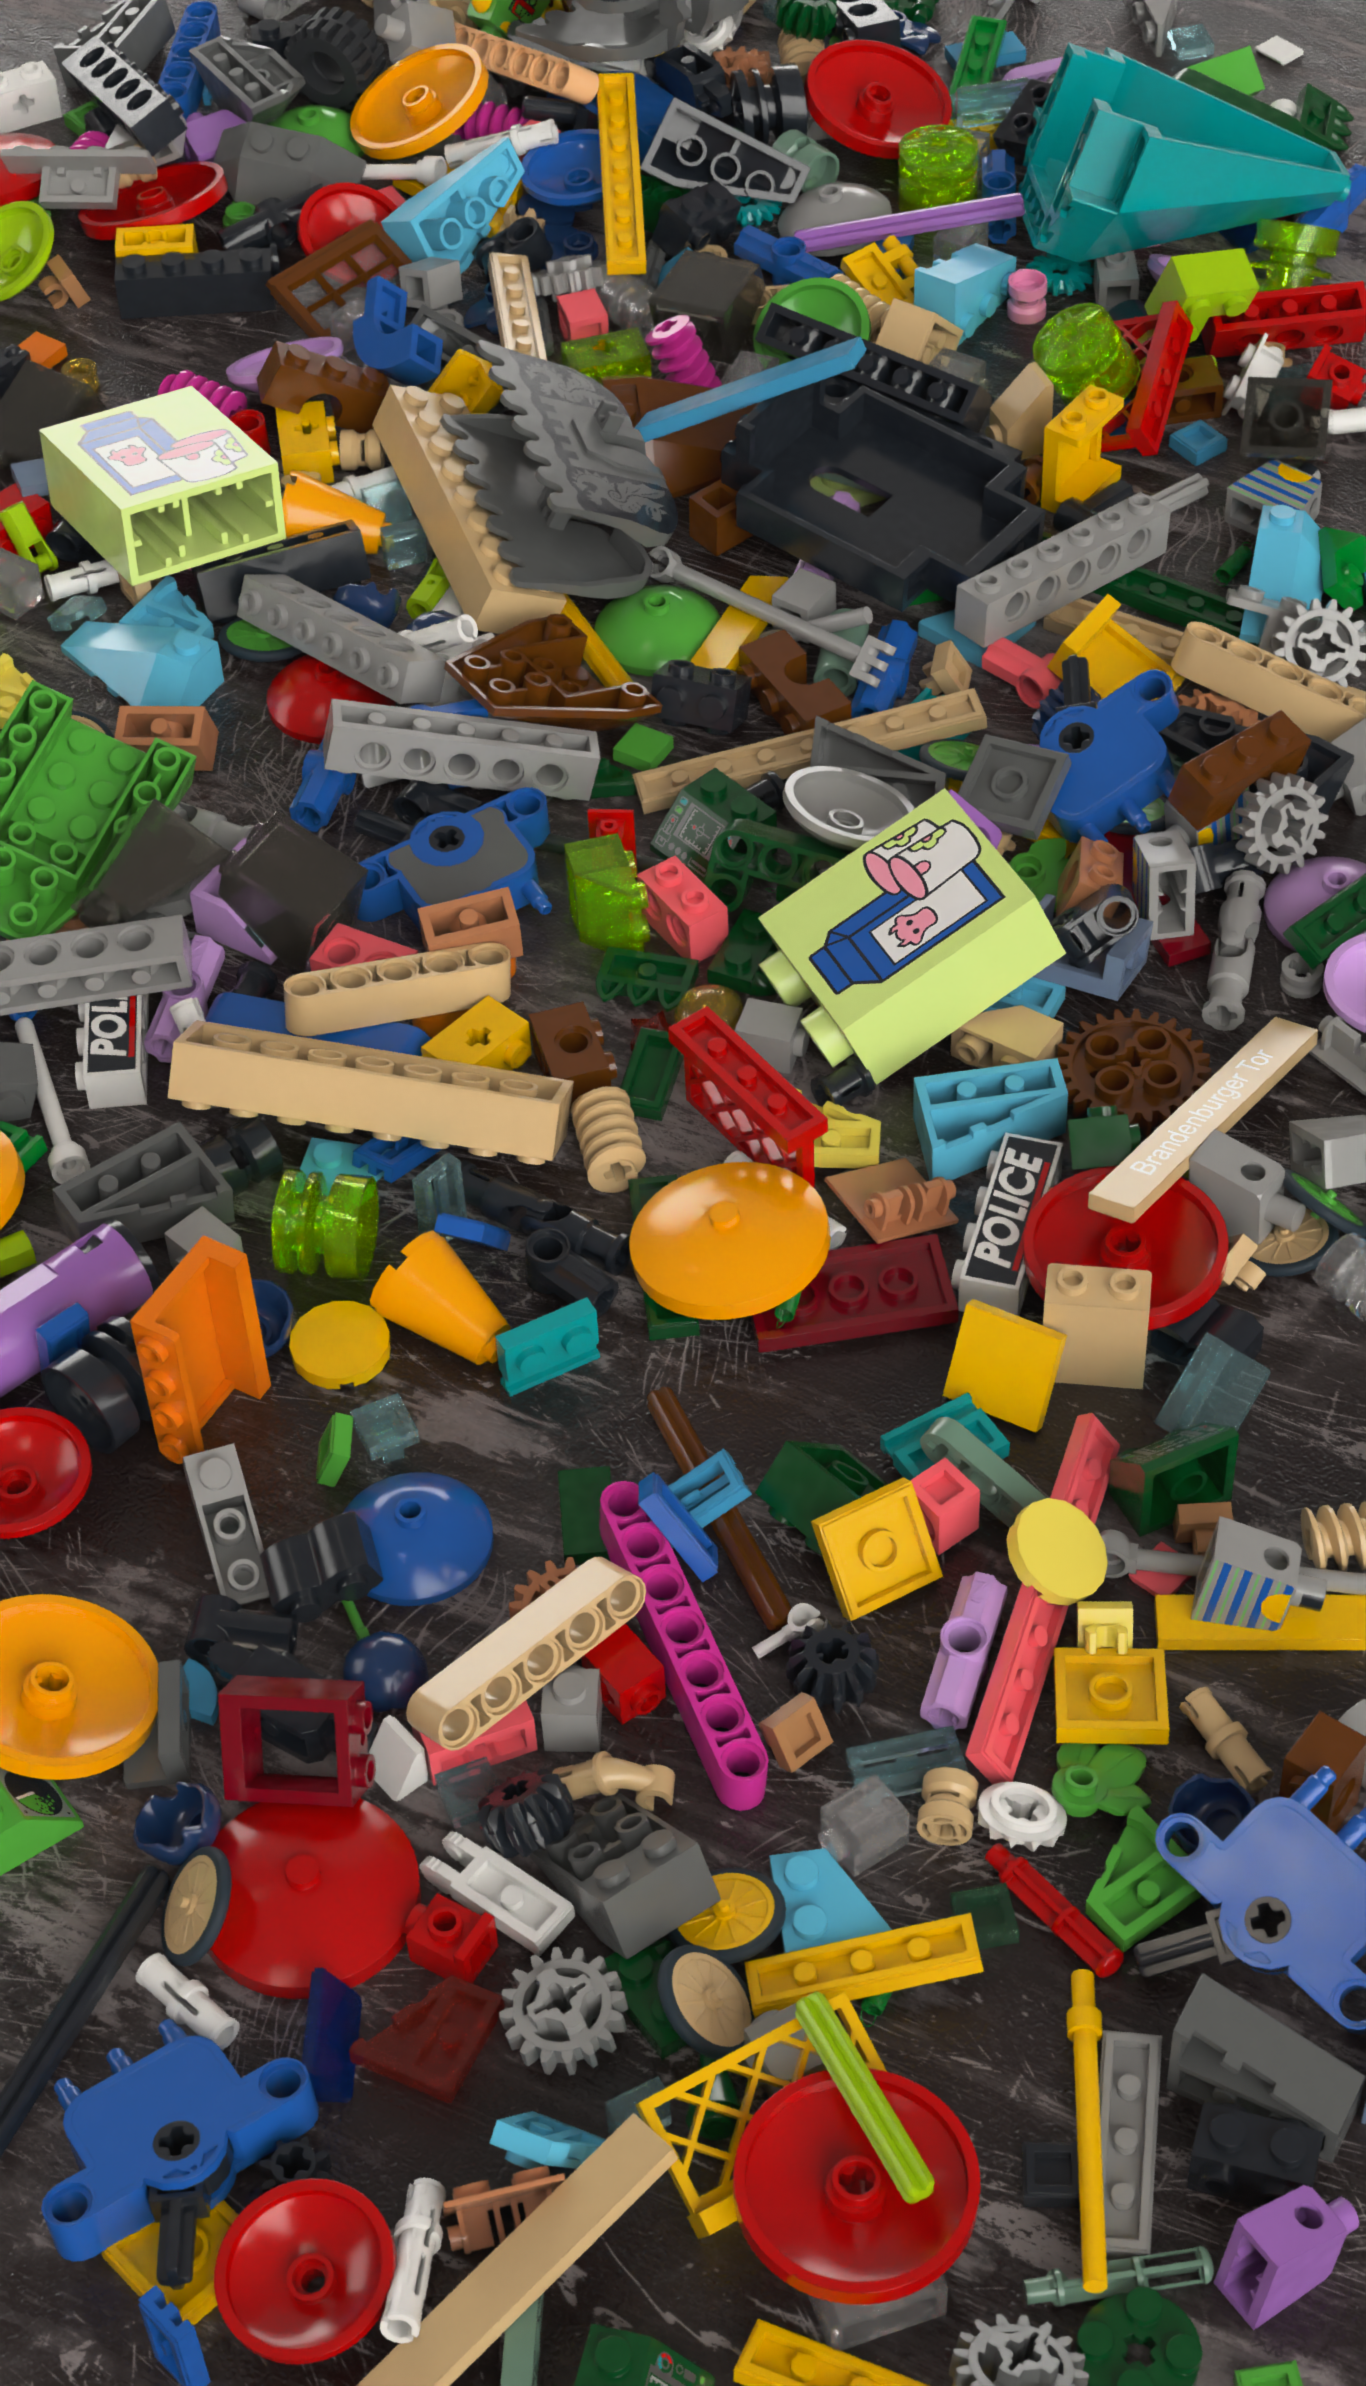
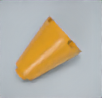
M294 470L290 472L291 480L295 484H286L282 500L286 537L352 519L361 530L366 554H378L379 547H388L392 523L385 522L386 513L302 472Z
M433 1230L419 1235L400 1251L408 1258L396 1270L389 1264L383 1271L373 1289L370 1298L371 1306L375 1308L380 1316L477 1365H481L486 1361L496 1362L498 1356L495 1336L511 1330L510 1325L444 1237Z

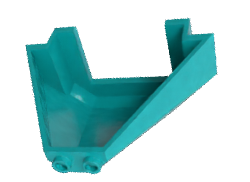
M1068 43L1043 108L1035 106L1033 119H1036L1037 124L1033 134L1028 138L1023 166L1027 167V172L1023 182L1018 187V192L1022 194L1024 199L1025 213L1022 217L1033 247L1074 262H1083L1331 206L1335 200L1339 202L1346 200L1351 188L1350 174L1337 153L1108 47L1101 54Z

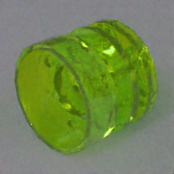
M942 124L916 128L903 136L899 143L900 177L898 179V203L901 212L977 200L978 182L976 174L978 173L979 148L978 141L970 132L960 127Z
M1258 219L1253 245L1270 252L1269 260L1250 261L1251 268L1267 271L1265 279L1256 278L1260 287L1258 292L1313 286L1314 278L1332 280L1333 274L1317 268L1316 264L1317 259L1336 258L1341 231L1294 222Z
M1076 304L1060 311L1046 322L1037 334L1033 345L1034 360L1054 384V390L1065 406H1068L1090 384L1126 398L1136 385L1140 374L1139 359L1121 335V331L1115 325L1110 314L1103 306L1098 304Z
M288 1169L285 1171L279 1183L271 1221L272 1256L275 1269L279 1273L292 1274L299 1266V1270L303 1275L312 1276L316 1273L323 1256L326 1272L330 1278L363 1281L372 1266L378 1234L379 1194L377 1183L373 1176L341 1173L336 1176L328 1194L326 1178L322 1172L313 1171L306 1178V1174L302 1170Z

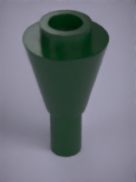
M700 2054V2069L717 2060ZM724 2070L715 2076L709 2100L740 2110L741 2103L728 2071ZM704 2082L694 2087L692 2095L700 2097ZM689 2104L686 2116V2124L689 2129H691L697 2108L696 2105ZM706 2109L699 2136L709 2140L725 2139L733 2134L737 2119Z

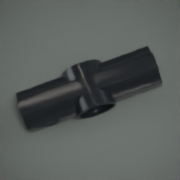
M320 183L284 201L273 197L264 199L256 206L252 216L218 231L217 234L224 250H237L239 247L244 249L255 247L259 249L269 246V243L276 242L277 249L290 246L298 238V219L305 202L314 192L324 186Z

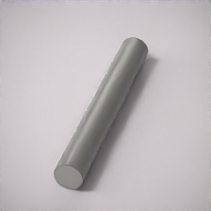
M865 606L807 622L833 633L870 624L873 620V614L871 609ZM777 628L762 632L758 639L783 629ZM789 633V635H790L796 642H797V641L804 640V639H802V638H800V637H798V636H795V635Z

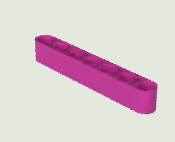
M628 1481L615 1482L605 1488L600 1498L599 1530L609 1558L614 1564L640 1577L645 1584V1601L640 1611L636 1614L637 1620L652 1653L664 1665L665 1682L717 1797L722 1804L730 1809L739 1811L750 1810L758 1806L764 1799L769 1762L766 1749L669 1541L638 1504L639 1485ZM657 1598H664L668 1600H657ZM682 1640L687 1641L688 1643H677L674 1641ZM694 1684H706L708 1687H698ZM722 1727L727 1728L729 1731L721 1732L714 1730V1728ZM744 1772L750 1774L751 1776L740 1777L734 1775L733 1773Z

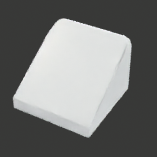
M387 1716L383 1719L368 1754H373L375 1758L376 1773L374 1780L392 1800L399 1801L428 1781V1771L424 1748L395 1717Z

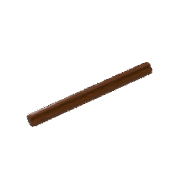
M663 1386L658 1390L649 1392L647 1395V1407L685 1475L709 1459V1456L673 1390ZM718 1475L717 1477H715L714 1479L700 1487L698 1490L701 1491L703 1488H705L706 1486L720 1478V1476ZM734 1506L710 1524L767 1629L777 1632L788 1624V1615L792 1607L739 1510Z

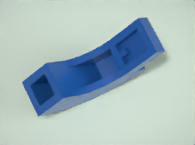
M377 275L367 281L364 315L353 321V340L359 358L369 367L380 371L382 374L403 385H419L438 377L441 368L443 340L414 323L404 327L408 292Z

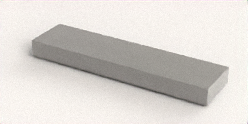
M1103 2030L1099 2098L1107 2260L1150 2255L1162 2036ZM1150 2259L1144 2260V2263L1149 2264Z

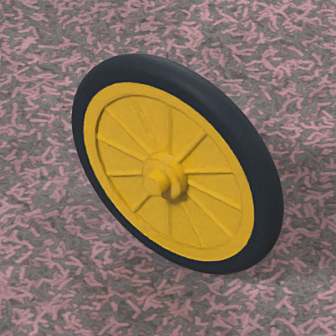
M733 1867L710 1871L721 1900L674 1929L668 1935L676 1948L683 1945L702 1946L717 1953L724 1962L729 1964L749 1959L766 1949L780 1933L786 1918V1903L783 1894L771 1879L754 1870Z

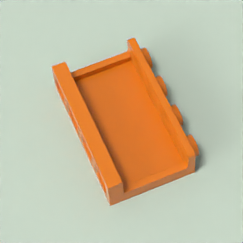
M203 1235L130 1320L159 1452L176 1464H182L183 1457L205 1451L200 1430L234 1389L260 1400L271 1387L247 1254Z

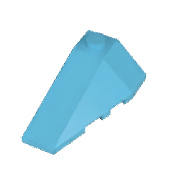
M503 137L417 193L381 222L385 232L412 262L428 257L459 260L461 274L470 266L474 259L472 253L480 239L486 238L490 232L491 227L489 223L499 207L505 206L525 172L509 137Z
M1263 505L1248 586L1263 590L1265 592L1264 598L1281 602L1283 596L1301 600L1307 603L1306 609L1309 610L1311 600L1318 598L1321 602L1324 590L1318 531L1321 528L1306 511L1296 510L1287 505ZM1244 609L1239 639L1259 644L1267 615Z
M86 621L61 644V650L68 658L88 675L97 676L106 684L109 693L115 698L121 696L130 706H200L224 682L218 642L184 628Z

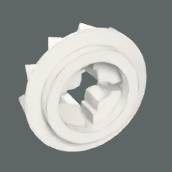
M732 16L713 23L712 32H710L708 37L709 30L698 35L684 29L685 38L680 41V46L689 42L709 56H712V53L716 50L722 51L723 44L733 40L732 33L735 31L736 26Z
M1001 1782L989 1786L981 1793L976 1808L979 1811L978 1824L989 1829L991 1839H1005L1009 1841L1011 1848L1016 1844L1025 1845L1033 1852L1039 1845L1054 1847L1058 1837L1064 1835L1067 1824L1066 1811L1053 1795L1039 1787L1022 1782Z

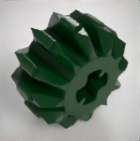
M777 0L775 6L776 25L783 28L784 34H792L796 36V39L805 38L809 42H812L813 38L824 40L826 35L832 33V29L836 24L838 16L836 14L837 0Z

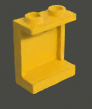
M1090 384L1044 427L1041 508L1056 513L1059 506L1066 499L1077 497L1084 501L1121 479V466L1101 458L1102 427L1124 407L1123 397Z
M1109 594L1101 600L1063 641L1047 666L1048 669L1063 680L1062 662L1074 654H1077L1078 657H1086L1089 662L1090 686L1101 695V699H1104L1147 670L1156 669L1169 675L1175 692L1186 679L1112 620L1122 604Z

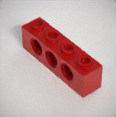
M1363 281L1257 292L1245 313L1237 316L1220 315L1209 317L1201 331L1206 355H1213L1215 358L1242 355L1246 346L1249 343L1253 345L1258 343L1264 333L1269 334L1266 341L1281 343L1286 347L1285 350L1324 346L1325 344L1335 345L1361 342L1366 331L1365 285Z

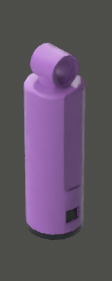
M113 1218L109 1219L0 1290V1398L41 1371L35 1329L78 1302L88 1313L90 1332L93 1330L97 1331V1326L110 1316L123 1317L145 1303L161 1285L157 1270L149 1255L133 1233L120 1221Z

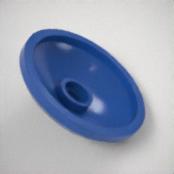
M578 129L559 133V142L557 144L531 149L521 162L525 170L521 177L522 185L532 197L539 201L558 207H580L603 200L599 130Z
M409 1472L387 1477L361 1491L343 1511V1513L355 1512L370 1527L384 1580L370 1590L367 1596L387 1604L420 1606L450 1598L468 1587L481 1574L492 1552L494 1542L493 1525L485 1503L470 1487L445 1475L430 1472Z

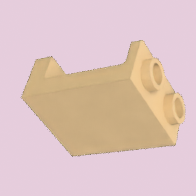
M1056 1263L1048 1265L1043 1326L1067 1335L1055 1382L1143 1389L1152 1273L1150 1271Z

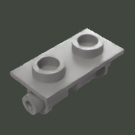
M1328 1015L1320 1022L1318 1030L1322 1033V1038L1317 1041V1045L1309 1054L1366 1096V1042L1361 1041V1035L1349 1027L1342 1017L1334 1018Z

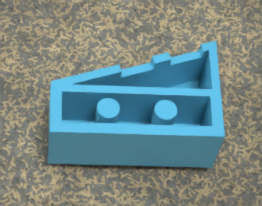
M975 243L953 252L950 260L937 259L933 261V265L929 269L918 267L914 269V305L932 311L962 329L964 332L958 344L959 346L966 338H970L976 328L987 317H991L1008 297H1011L1008 293V279L1016 271V257Z
M1058 1058L914 1077L913 1119L929 1180L931 1181L939 1176L946 1180H953L987 1166L991 1151H1000L1005 1132L1043 1140H1050L1066 1133L1068 1091Z

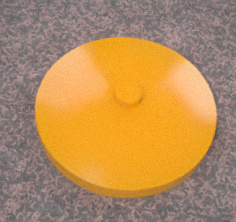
M457 43L431 46L403 58L378 76L357 101L350 119V131L353 138L366 155L381 160L408 157L436 145L462 126L481 103L488 86L489 76L487 68L473 48Z
M730 1162L690 1172L658 1191L645 1204L633 1224L629 1240V1250L639 1284L648 1296L659 1305L677 1314L692 1318L728 1320L767 1311L802 1291L822 1268L830 1248L831 1235L828 1216L822 1198L802 1177L789 1170L770 1164Z
M37 1594L18 1596L0 1601V1768L31 1778L67 1780L102 1773L132 1756L150 1735L158 1715V1662L144 1638L121 1617L85 1600L61 1595Z

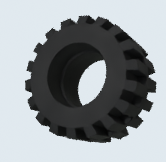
M324 7L318 12L315 11L287 42L288 45L284 50V55L287 57L286 61L304 77L306 83L299 93L301 95L305 94L313 105L318 103L321 106H329L341 110L347 109L349 111L355 107L368 86L384 72L383 67L386 65V58L381 55L384 52L382 43L376 40L378 35L375 34L374 29L370 30L366 26L368 23L363 18L357 19L355 13L349 10L344 13L340 7H333L331 10L328 7Z

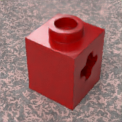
M626 1623L581 1657L583 1668L599 1669L602 1703L621 1725L637 1715L642 1716L650 1713L666 1697L664 1665Z

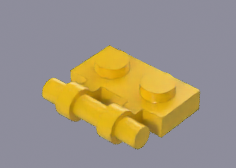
M891 235L883 241L882 245L887 251L885 253H882L876 243L873 242L842 258L840 268L851 281L853 280L858 283L861 288L863 287L870 291L871 295L879 297L881 302H886L891 306L893 298L914 305V269L918 268V266L912 259L914 256L913 252L906 244H901L895 235ZM895 269H901L907 278L903 280Z

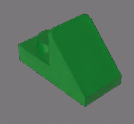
M1324 527L1318 531L1323 590L1332 599L1337 600V603L1344 609L1352 607L1353 611L1364 605L1362 594L1364 579L1362 574L1366 572V537L1359 533Z

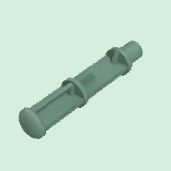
M1197 2246L1196 2248L1108 2261V2288L1101 2293L1085 2291L1082 2278L1069 2280L1059 2268L1049 2270L1048 2274L1044 2277L1023 2280V2291L1027 2305L1051 2302L1053 2305L1061 2307L1067 2304L1106 2299L1119 2293H1129L1136 2287H1149L1157 2291L1202 2283L1208 2284L1213 2278L1214 2267L1209 2251L1203 2246ZM1195 2253L1196 2260L1145 2268L1144 2260ZM1192 2272L1199 2273V2280L1149 2287L1148 2279Z

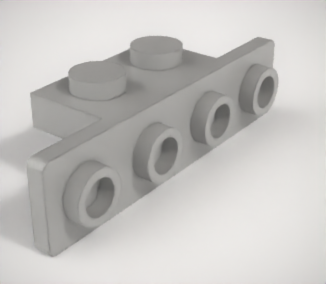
M19 145L13 149H1L0 158L10 173L42 174L39 203L43 209H117L120 174H156L157 165L150 152L137 146H128L124 149H106L101 146H90L87 149H70L65 146H52L50 149H33L29 146Z
M1240 585L1239 590L1228 588L1226 594L1227 604L1267 615L1258 647L1269 653L1282 648V642L1273 638L1274 633L1286 632L1287 630L1280 620L1284 616L1295 620L1297 616L1294 607L1299 604L1305 607V609L1307 607V603L1291 597L1283 596L1281 602L1264 598L1265 592L1252 586ZM1320 617L1305 621L1296 632L1307 634L1315 630ZM1366 622L1357 631L1359 637L1366 636ZM1338 624L1336 632L1343 643L1349 644L1345 630ZM1324 636L1319 640L1306 643L1317 650L1316 657L1318 658L1325 653L1336 651L1332 650L1330 646L1325 645ZM1292 650L1298 666L1305 669L1306 662L1301 653ZM1334 660L1327 664L1323 676L1335 674L1344 666L1345 662Z

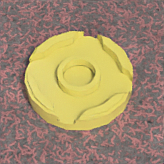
M1046 1498L1031 1503L1016 1516L1014 1525L1009 1528L1007 1535L1009 1560L1021 1582L1027 1588L1032 1585L1037 1591L1042 1593L1039 1598L1051 1604L1068 1606L1077 1603V1601H1083L1092 1595L1104 1582L1108 1566L1106 1547L1096 1525L1082 1510L1064 1500Z

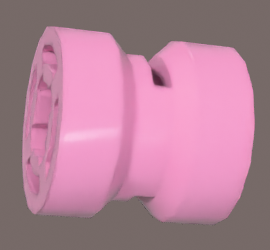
M1021 269L1009 276L1008 293L1011 297L1007 303V315L1010 320L1022 325H1031L1045 318L1047 303L1043 297L1047 292L1048 280L1046 275L1035 269Z

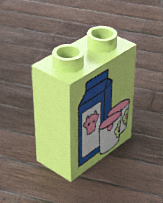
M192 386L39 430L51 505L131 586L286 539L278 462Z
M945 788L758 917L778 949L776 953L758 964L785 1005L794 1007L799 1006L811 997L819 1008L801 1019L800 1022L827 1062L833 1068L854 1054L860 1059L865 1068L870 1071L876 1085L1066 954L1036 896Z

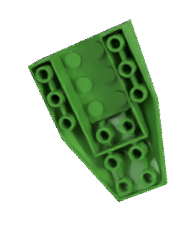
M32 680L0 732V936L13 940L55 933L133 868L192 785L197 756L155 737L147 753L72 719L73 698Z

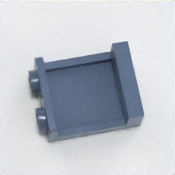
M1046 894L1039 904L1051 923L1054 920L1056 896ZM1139 918L1136 927L1129 934H1126L1109 946L1095 960L1084 967L1077 968L1071 966L1068 963L1070 956L1066 952L1065 955L1033 977L1118 1001L1146 964L1153 921ZM1072 933L1074 937L1077 939V941L1081 943L1077 936L1074 933Z

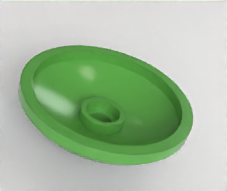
M320 105L301 106L283 112L280 117L266 124L322 136L360 158L364 154L350 131L351 114L338 108Z
M822 277L808 278L788 285L768 301L757 319L753 337L757 360L762 369L767 370L791 361L770 352L755 340L771 302L857 337L861 336L862 339L870 341L871 320L863 300L851 287L835 279Z
M671 585L644 586L643 589L635 594L615 598L608 603L599 613L594 630L626 672L642 676H653V673L669 660L691 661L721 617L717 609L707 599L693 591Z

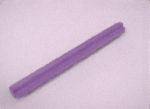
M1018 192L797 230L794 232V237L800 238L805 242L806 253L884 240L891 235L902 237L1020 217L1025 213L1024 199L1022 194Z

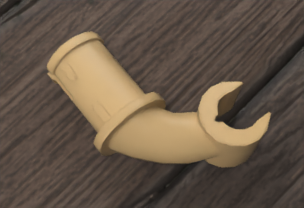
M601 1751L597 1752L593 1759L575 1765L555 1768L552 1774H558L561 1777L562 1784H566L573 1800L599 1793L610 1796L616 1794L618 1789H628L636 1792V1803L647 1810H654L655 1796L662 1797L670 1806L673 1803L675 1773L672 1769L663 1765L651 1764L642 1766L612 1757L608 1752Z

